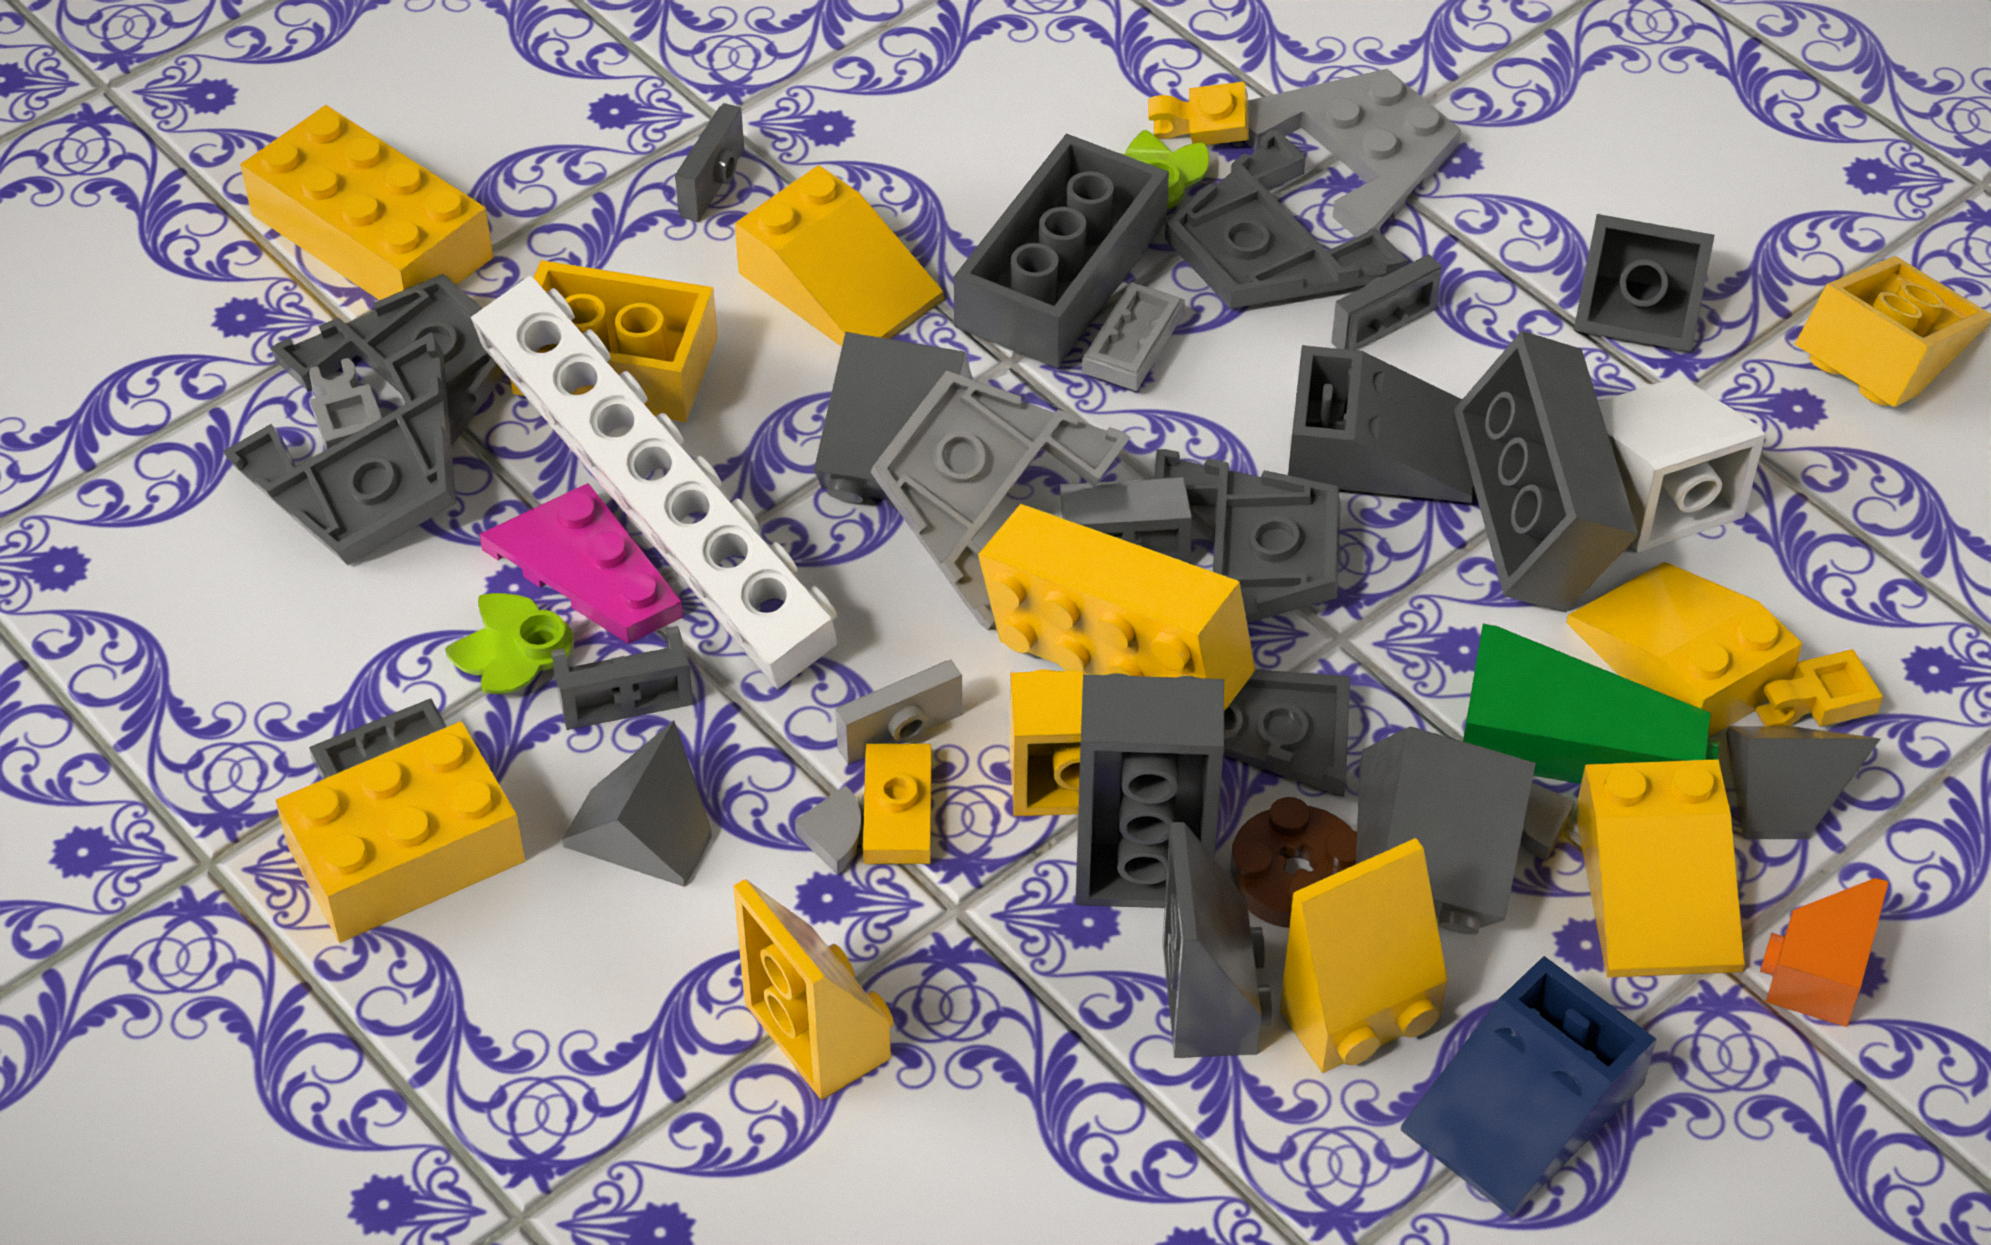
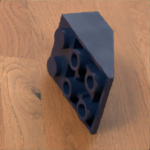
M1543 956L1498 999L1402 1123L1401 1131L1512 1218L1644 1085L1657 1039L1558 965Z

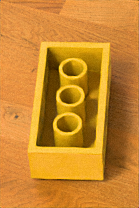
M328 105L321 107L240 164L251 214L378 300L441 274H444L454 284L458 285L494 258L486 207Z
M1023 504L1016 508L978 554L999 640L1016 652H1028L1057 663L1067 671L1078 670L1090 675L1120 673L1128 676L1176 678L1180 676H1194L1205 679H1224V711L1255 672L1240 581Z

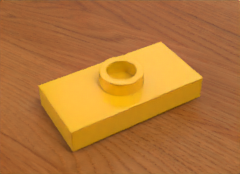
M866 744L863 830L864 864H930L931 744Z

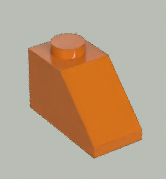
M1873 878L1794 909L1785 936L1771 932L1760 972L1773 976L1766 1003L1847 1027L1861 989L1889 881Z

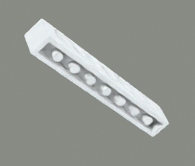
M529 275L471 317L483 348L778 690L838 645L832 622L837 617L834 607L816 586L807 591L794 576L798 573V569L792 558L779 543L774 542L768 546L756 533L760 526L749 508L738 498L730 503L718 488L722 486L721 480L707 460L701 455L692 460L681 447L684 439L671 419L664 413L655 417L644 405L647 397L635 378L628 371L618 375L607 363L611 356L599 337L590 329L582 334L572 323L575 316L563 296L554 288L546 293L537 281ZM557 344V346L549 352L537 353V351L545 345ZM581 386H594L592 390L585 394H572L577 388ZM616 428H632L623 436L608 437L609 433ZM657 469L669 470L664 477L658 480L644 479L651 471ZM690 513H707L706 517L697 523L685 524L681 522ZM731 555L746 557L741 564L733 568L718 566L723 559ZM769 599L785 601L782 607L774 612L763 613L756 610L762 602Z

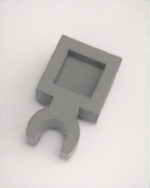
M349 358L341 360L343 375L334 380L323 378L318 366L310 368L313 394L316 397L310 401L326 450L382 418L370 384L359 386L355 365Z

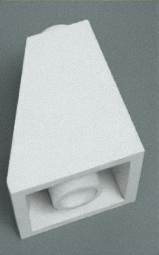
M1681 376L1656 384H1646L1634 391L1603 401L1598 400L1639 534L1630 544L1636 553L1744 518L1765 438V433L1757 424Z

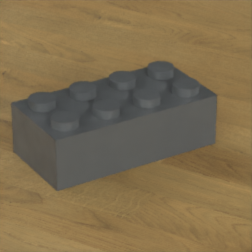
M1066 133L953 276L954 327L1058 368L1165 225L1169 172Z
M1521 331L1454 408V414L1503 595L1566 612L1617 557L1629 547L1639 534L1582 349Z
M1120 673L1109 675L1083 674L1075 905L1164 908L1170 823L1185 822L1213 858L1215 857L1224 753V679H1205L1194 676H1180L1176 678L1128 676Z

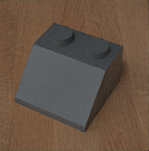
M1597 214L1574 331L1691 352L1715 235Z

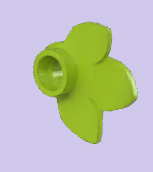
M1142 130L1129 144L1125 154H1123L1169 172L1167 209L1179 204L1184 197L1185 188L1204 179L1209 167V152L1205 143L1189 144L1172 152L1147 130Z
M490 593L478 597L479 612L485 628L445 648L446 656L457 668L469 674L482 675L481 689L483 693L506 694L529 685L540 671L552 669L551 650L564 648L567 660L572 654L574 639L571 628L558 614L548 610H539L530 598L515 594Z

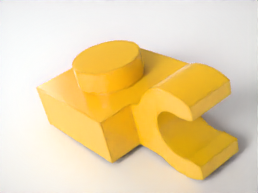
M1245 81L1189 88V102L1181 101L1169 95L1149 98L1148 118L1149 121H1154V136L1158 139H1170L1178 135L1190 134L1192 144L1203 142L1205 145L1249 140L1248 93Z
M1854 649L1797 662L1792 680H1776L1764 686L1763 691L1770 704L1758 706L1755 712L1764 726H1791L1802 716L1811 712L1819 727L1876 714L1883 695Z

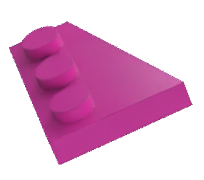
M589 483L479 534L482 551L496 560L505 557L522 568L524 578L540 588L547 584L570 599L571 608L627 644L683 618L682 602Z

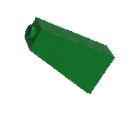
M1483 623L1463 742L1534 762L1536 764L1533 776L1581 784L1585 765L1717 760L1719 753V741L1708 739L1710 712L1496 625Z

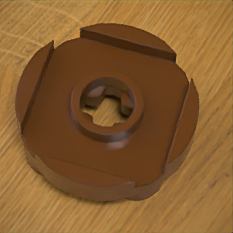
M1295 797L1280 798L1271 805L1269 810L1262 811L1250 818L1238 831L1232 844L1231 874L1234 878L1235 886L1247 900L1248 910L1267 923L1289 928L1294 892L1356 865L1357 832L1336 815L1317 807L1307 806L1304 801ZM1286 859H1305L1314 870L1309 872L1306 869L1300 868L1294 874L1289 873L1285 870Z

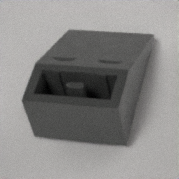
M1302 345L1288 475L1336 485L1342 490L1471 503L1473 481L1454 414V408L1462 399L1364 351Z

